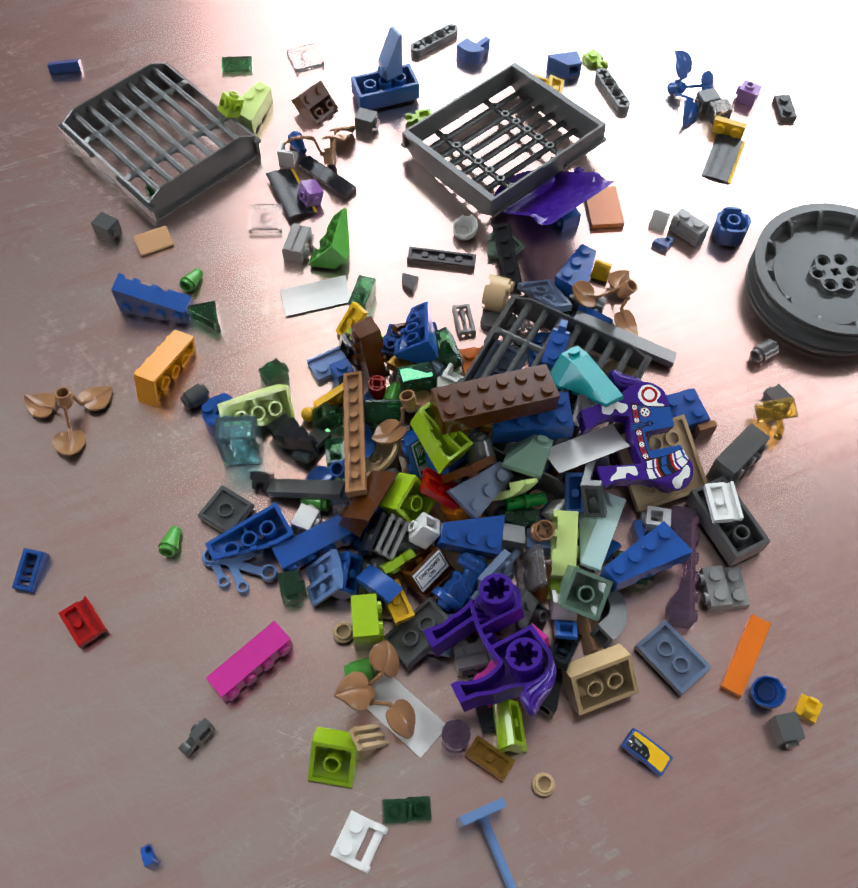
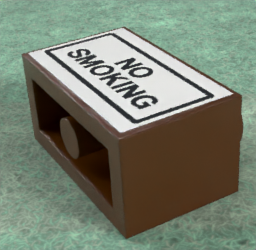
M430 545L426 550L422 548L399 573L410 590L423 594L450 565L441 550Z

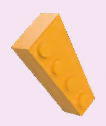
M174 330L156 348L155 352L145 360L142 366L135 370L133 377L138 401L158 408L160 405L158 400L161 395L166 396L169 388H167L171 380L175 381L177 379L180 367L184 368L194 353V336Z

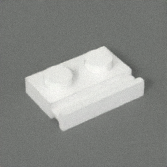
M730 481V483H709L703 486L713 524L743 520L744 516L733 481Z

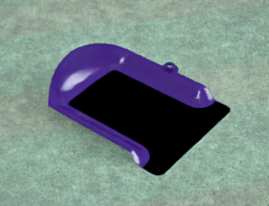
M581 167L575 168L574 172L560 171L501 213L532 216L538 224L550 225L615 181L604 179L598 172H583L585 169ZM533 170L513 175L507 181L515 183ZM500 185L499 188L496 190L494 196H496L506 188Z

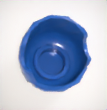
M764 675L758 677L751 685V696L756 704L762 708L774 709L786 700V687L776 677Z

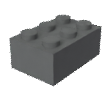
M751 423L715 459L706 478L713 481L725 476L729 483L733 481L734 485H736L740 480V476H745L751 469L750 466L753 463L756 464L762 458V454L769 447L767 442L770 437Z

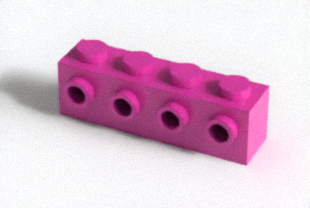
M274 620L209 674L206 680L225 703L228 700L231 701L240 694V690L243 687L254 683L257 676L263 670H269L274 665L276 659L290 652L293 646L291 638Z

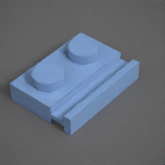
M340 346L308 359L307 365L310 367L317 382L321 383L332 378L330 364L344 359L346 356L341 351Z

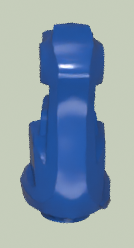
M466 551L460 553L457 562L464 568L463 572L460 573L454 570L451 578L443 587H435L432 591L433 595L439 599L436 602L437 605L445 612L450 613L453 610L457 613L469 602V597L473 595L478 583L477 578L488 567L482 555H474Z

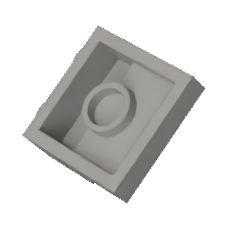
M721 565L701 568L697 574V582L702 587V602L706 605L708 612L741 609L750 606L740 566L723 568Z

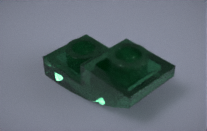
M430 796L382 800L383 825L419 823L432 820Z

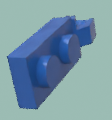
M561 319L558 329L553 328V331H551L541 365L546 364L547 367L553 368L560 354L565 352L570 337V332L566 331L567 320Z

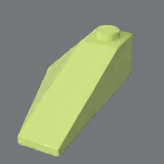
M283 384L262 388L217 404L221 423L266 426L284 413L290 418H295L289 386Z

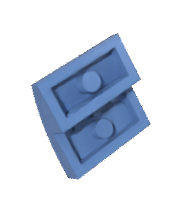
M331 549L305 568L311 583L306 589L313 606H317L343 588V571L337 549Z

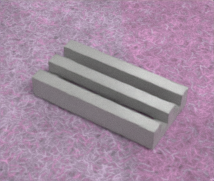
M470 303L453 305L452 311L458 338L462 337V335L468 337L469 334L475 336L476 329ZM464 308H466V310H467V315H468V319H469V323H470V328H471V329H468V328H467V323H466L465 314H464V310H463ZM457 309L460 311L464 330H461Z
M391 513L373 551L389 560H393L410 522L404 521L402 518L396 517L395 514ZM395 521L396 523L382 551L380 550L392 522ZM400 524H401L402 527H401V529H400V531H399V533H398V535H397V538H396V540H395V542H394V544H393V546H392V548H391V550H390V553L388 554L387 552H388V550H389V548H390V545H391V543H392V541H393V539H394V537H395V535H396V532H397V530H398V528H399V526H400Z

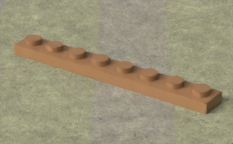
M362 371L343 373L346 497L367 495Z

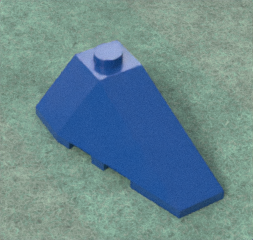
M426 301L411 308L405 320L407 323L406 327L401 329V337L395 342L394 355L397 358L418 364L431 362L438 358V347L430 305Z
M275 502L208 541L205 545L212 559L217 561L277 546L295 534L284 512Z

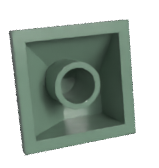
M534 434L512 444L501 467L541 479L554 440L544 435Z
M568 565L560 585L558 606L598 622L613 581Z

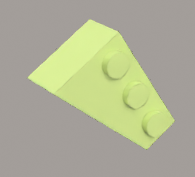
M260 81L241 96L244 99L243 107L239 118H235L253 134L256 133V128L258 125H261L263 116L267 114L273 104L271 87Z
M554 510L551 522L554 525L555 533L549 539V545H551L549 560H552V572L549 580L562 581L568 565L579 568V565H576L577 558H579V546H577V540L579 539L578 511Z

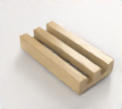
M380 723L356 726L349 730L358 751L381 748L389 744L388 739L383 740L382 738L385 736L384 731L379 732L378 730L381 728ZM375 738H376V740H377V741L367 742V743H362V744L360 743V741H367V740H369V739H375Z

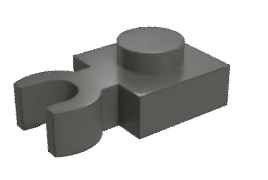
M206 718L202 721H197L191 728L190 737L178 749L188 757L195 747L200 745L215 729L214 726Z

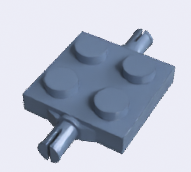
M514 548L511 553L504 549L477 578L478 588L471 596L474 601L479 596L481 581L488 575L500 573L513 580L515 575L513 564L521 555L517 548Z

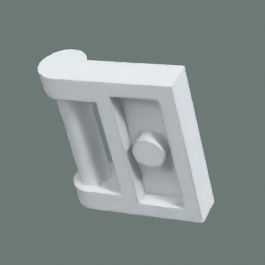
M351 810L330 855L365 874H369L371 861L383 835L386 836L389 828ZM370 828L375 832L362 861H358L356 856Z

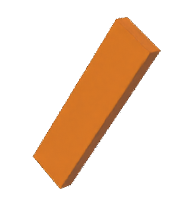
M753 614L749 616L721 683V689L738 698L742 697L771 623Z

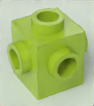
M222 91L217 110L226 118H239L244 99L236 91Z

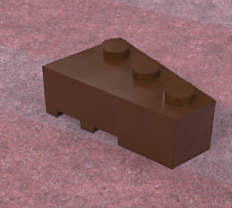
M370 316L352 324L350 337L353 341L351 348L354 352L352 358L355 364L360 365L368 379L375 375L382 377L390 375V370L384 364L387 362V357L382 356L381 349L384 348L381 331L373 318Z

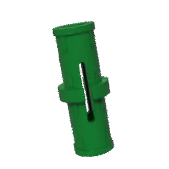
M545 492L530 495L525 493L519 497L507 498L504 502L507 511L521 508L527 510L530 509L529 507L546 505L547 497Z

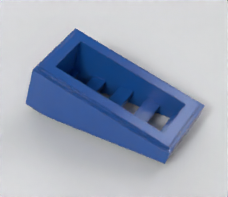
M24 548L12 588L33 593L46 563L48 553ZM31 557L37 558L36 561H31L30 559ZM28 564L34 565V569L27 568ZM24 573H32V577L24 576ZM21 580L30 581L29 585H24L20 583Z

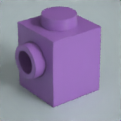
M745 80L742 85L738 86L735 92L737 94L735 101L753 107L759 97L762 86Z
M316 179L300 181L297 194L305 206L310 207L321 205L324 191Z

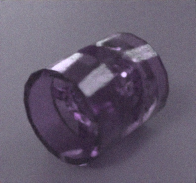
M458 719L450 720L444 725L441 734V745L445 752L449 755L457 756L463 754L468 749L471 737L469 726L464 721Z

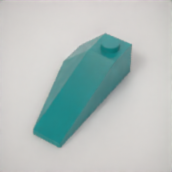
M578 345L561 353L550 372L558 389L564 390L566 388L577 396L582 394L587 396L588 400L608 407L624 399L622 393L590 355Z

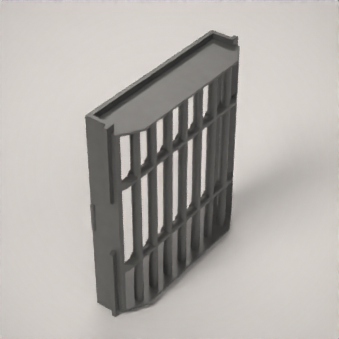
M167 62L150 63L74 107L64 121L57 125L64 133L65 138L157 223L261 156L259 148L261 139L235 118H226L217 110V104ZM167 84L170 88L163 92L160 88ZM153 92L157 94V96H155L152 99H149L147 97ZM179 94L210 120L211 123L203 126L169 96ZM142 100L144 104L139 107L134 105V103ZM165 101L195 126L198 131L190 134L156 104ZM126 108L132 110L125 115L121 113ZM147 109L154 110L182 134L185 139L178 143L149 118L144 111ZM114 115L118 118L112 123L107 120ZM140 117L171 144L172 147L165 151L130 119ZM102 123L105 127L97 131L94 127ZM120 125L128 126L159 155L151 159L117 127ZM219 128L233 141L225 144L210 131ZM85 132H90L91 135L84 140L80 137ZM113 133L146 163L138 168L111 144L104 135ZM206 136L220 149L213 153L197 139ZM94 141L101 142L132 172L125 177L122 176L89 144ZM193 144L207 157L199 161L184 147ZM176 152L181 153L194 165L186 170L171 155ZM167 161L181 174L172 178L158 163ZM153 169L167 182L159 187L144 172ZM134 178L143 180L155 191L152 198L149 200L130 181Z
M514 62L402 132V143L400 144L404 149L407 148L415 161L480 213L494 218L548 179L604 143L607 138L604 137L606 123ZM510 86L515 90V92L497 103H492L489 100ZM517 97L523 100L509 110L501 109V107ZM484 103L488 107V109L450 133L440 131ZM527 105L534 107L519 118L511 116ZM493 112L499 115L459 142L452 140V138ZM539 112L545 115L530 126L522 124ZM506 120L510 123L470 150L463 148V146L500 122ZM549 120L556 123L541 134L533 132ZM514 128H518L521 131L483 157L476 158L474 154ZM560 128L568 131L553 142L544 140ZM433 134L440 138L429 146L423 142ZM573 135L579 139L564 150L556 148ZM525 136L532 138L531 141L493 166L484 164ZM445 143L451 146L440 154L435 151V149ZM539 143L544 147L502 175L495 172ZM455 151L461 154L451 162L445 159ZM549 151L555 155L517 182L509 183L507 179ZM466 159L472 162L463 170H459L456 167ZM476 168L484 171L473 179L467 176ZM486 177H492L494 181L484 188L478 184ZM500 184L506 188L496 196L489 192Z
M512 294L485 337L482 349L465 376L460 378L457 383L473 379L494 341L499 336L504 337V340L480 378L492 374L511 342H515L521 345L506 372L516 370L527 350L538 353L530 367L539 366L550 335L542 347L533 343V340L541 327L553 331V328L558 329L561 319L568 321L566 331L570 332L565 351L572 348L576 342L585 346L583 350L590 354L591 350L602 354L597 363L601 370L608 358L619 362L615 369L616 371L622 373L627 365L637 370L634 377L641 380L653 357L644 355L634 345L532 298H523ZM512 315H518L509 331L505 330L504 328ZM525 319L535 323L526 339L515 335ZM565 388L564 390L560 389L559 392H568L569 390ZM576 402L574 403V405H573V407H572V409H571L572 414H573V410H574V407H575ZM481 426L472 428L468 434L463 433L470 439L473 437V434L478 433ZM491 432L490 435H489V438H490L491 444L493 445V438H492V432ZM555 438L553 439L554 441L552 446L558 445L571 439ZM508 442L503 451L493 447L497 460L503 463L510 446L516 442ZM548 459L541 479H538V482L531 489L545 492L547 499L550 501L565 499V484L562 481L565 478V472L569 470L562 473L558 472L556 478L545 473L550 464ZM509 470L513 474L510 481L535 478Z

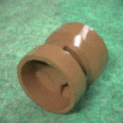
M540 520L532 524L529 529L530 537L536 542L549 540L555 533L554 525L548 520Z

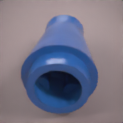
M295 130L290 132L287 138L302 136V134ZM303 139L289 142L299 155H304L307 152Z

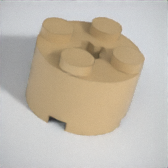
M489 274L487 279L490 280L489 285L485 284L481 303L484 305L481 308L501 313L509 301L510 292H513L515 282L511 281L510 278Z

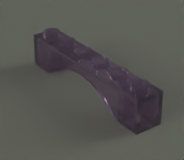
M672 505L671 528L694 552L686 562L682 563L681 583L678 591L669 599L665 606V620L672 627L690 629L698 620V610H695V603L698 601V591L695 590V584H697L699 573L696 571V565L699 561V553L696 552V546L699 543V534H696V528L699 526V516H696V508Z

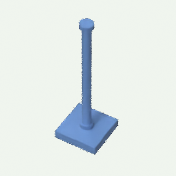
M500 798L456 818L459 828L474 821H477L478 825L481 824L506 888H517L489 821L491 813L507 807L504 798Z

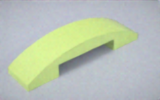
M538 478L510 482V490L500 491L493 501L515 497L527 492L535 486Z

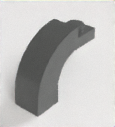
M610 590L601 613L602 620L590 633L603 649L608 648L624 630L627 622V607L619 590L615 592Z

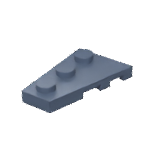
M550 279L518 283L517 289L534 300L562 313L572 311L573 304Z
M498 461L480 471L479 475L464 480L446 492L472 519L479 518L513 477V474L508 469L501 467L502 462Z

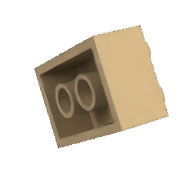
M620 643L572 661L567 672L561 670L569 703L579 715L639 692L632 656Z

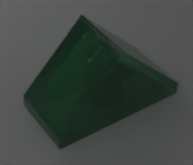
M215 301L193 304L187 307L191 319L217 333L221 332Z
M344 438L325 440L327 468L334 461L342 462L345 459Z

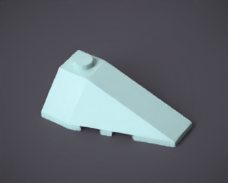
M608 492L604 493L607 509L606 517H585V513H578L580 565L599 573L626 499Z

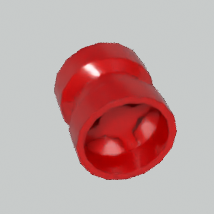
M379 375L372 376L368 380V392L376 401L382 400L386 391V380Z

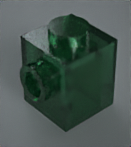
M277 358L267 362L258 369L260 379L267 387L284 384L289 380L287 365L284 362L281 363Z
M324 402L312 410L313 427L332 433L343 425L341 408Z
M298 569L278 573L283 604L292 605L300 600H304L303 592H307L305 580L300 579Z

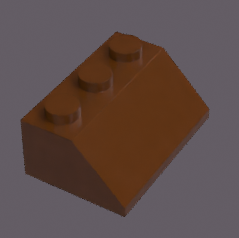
M372 470L369 476H366L367 495L350 497L349 501L352 503L349 507L345 506L339 516L342 519L339 525L360 537L392 485L397 473Z

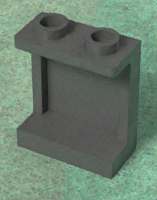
M608 455L586 463L580 484L585 517H606L607 509L602 480H594L593 472L599 466H610Z

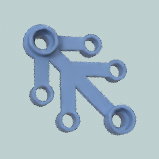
M208 549L202 554V562L205 566L213 568L219 588L227 589L230 586V580L228 576L224 575L220 565L227 566L237 584L236 589L241 595L247 594L250 587L244 581L239 570L261 576L265 582H273L278 576L277 569L272 564L259 567L245 563V561L253 557H263L264 549H261V552L258 554L253 551L217 561L209 560L211 555ZM267 573H273V576L266 577ZM222 580H227L226 584H220ZM242 585L246 586L245 590H239Z

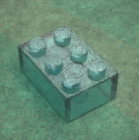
M256 416L216 417L214 439L224 467L263 465L264 444Z

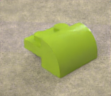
M508 699L499 704H493L499 752L512 751L519 754L528 752L519 703Z

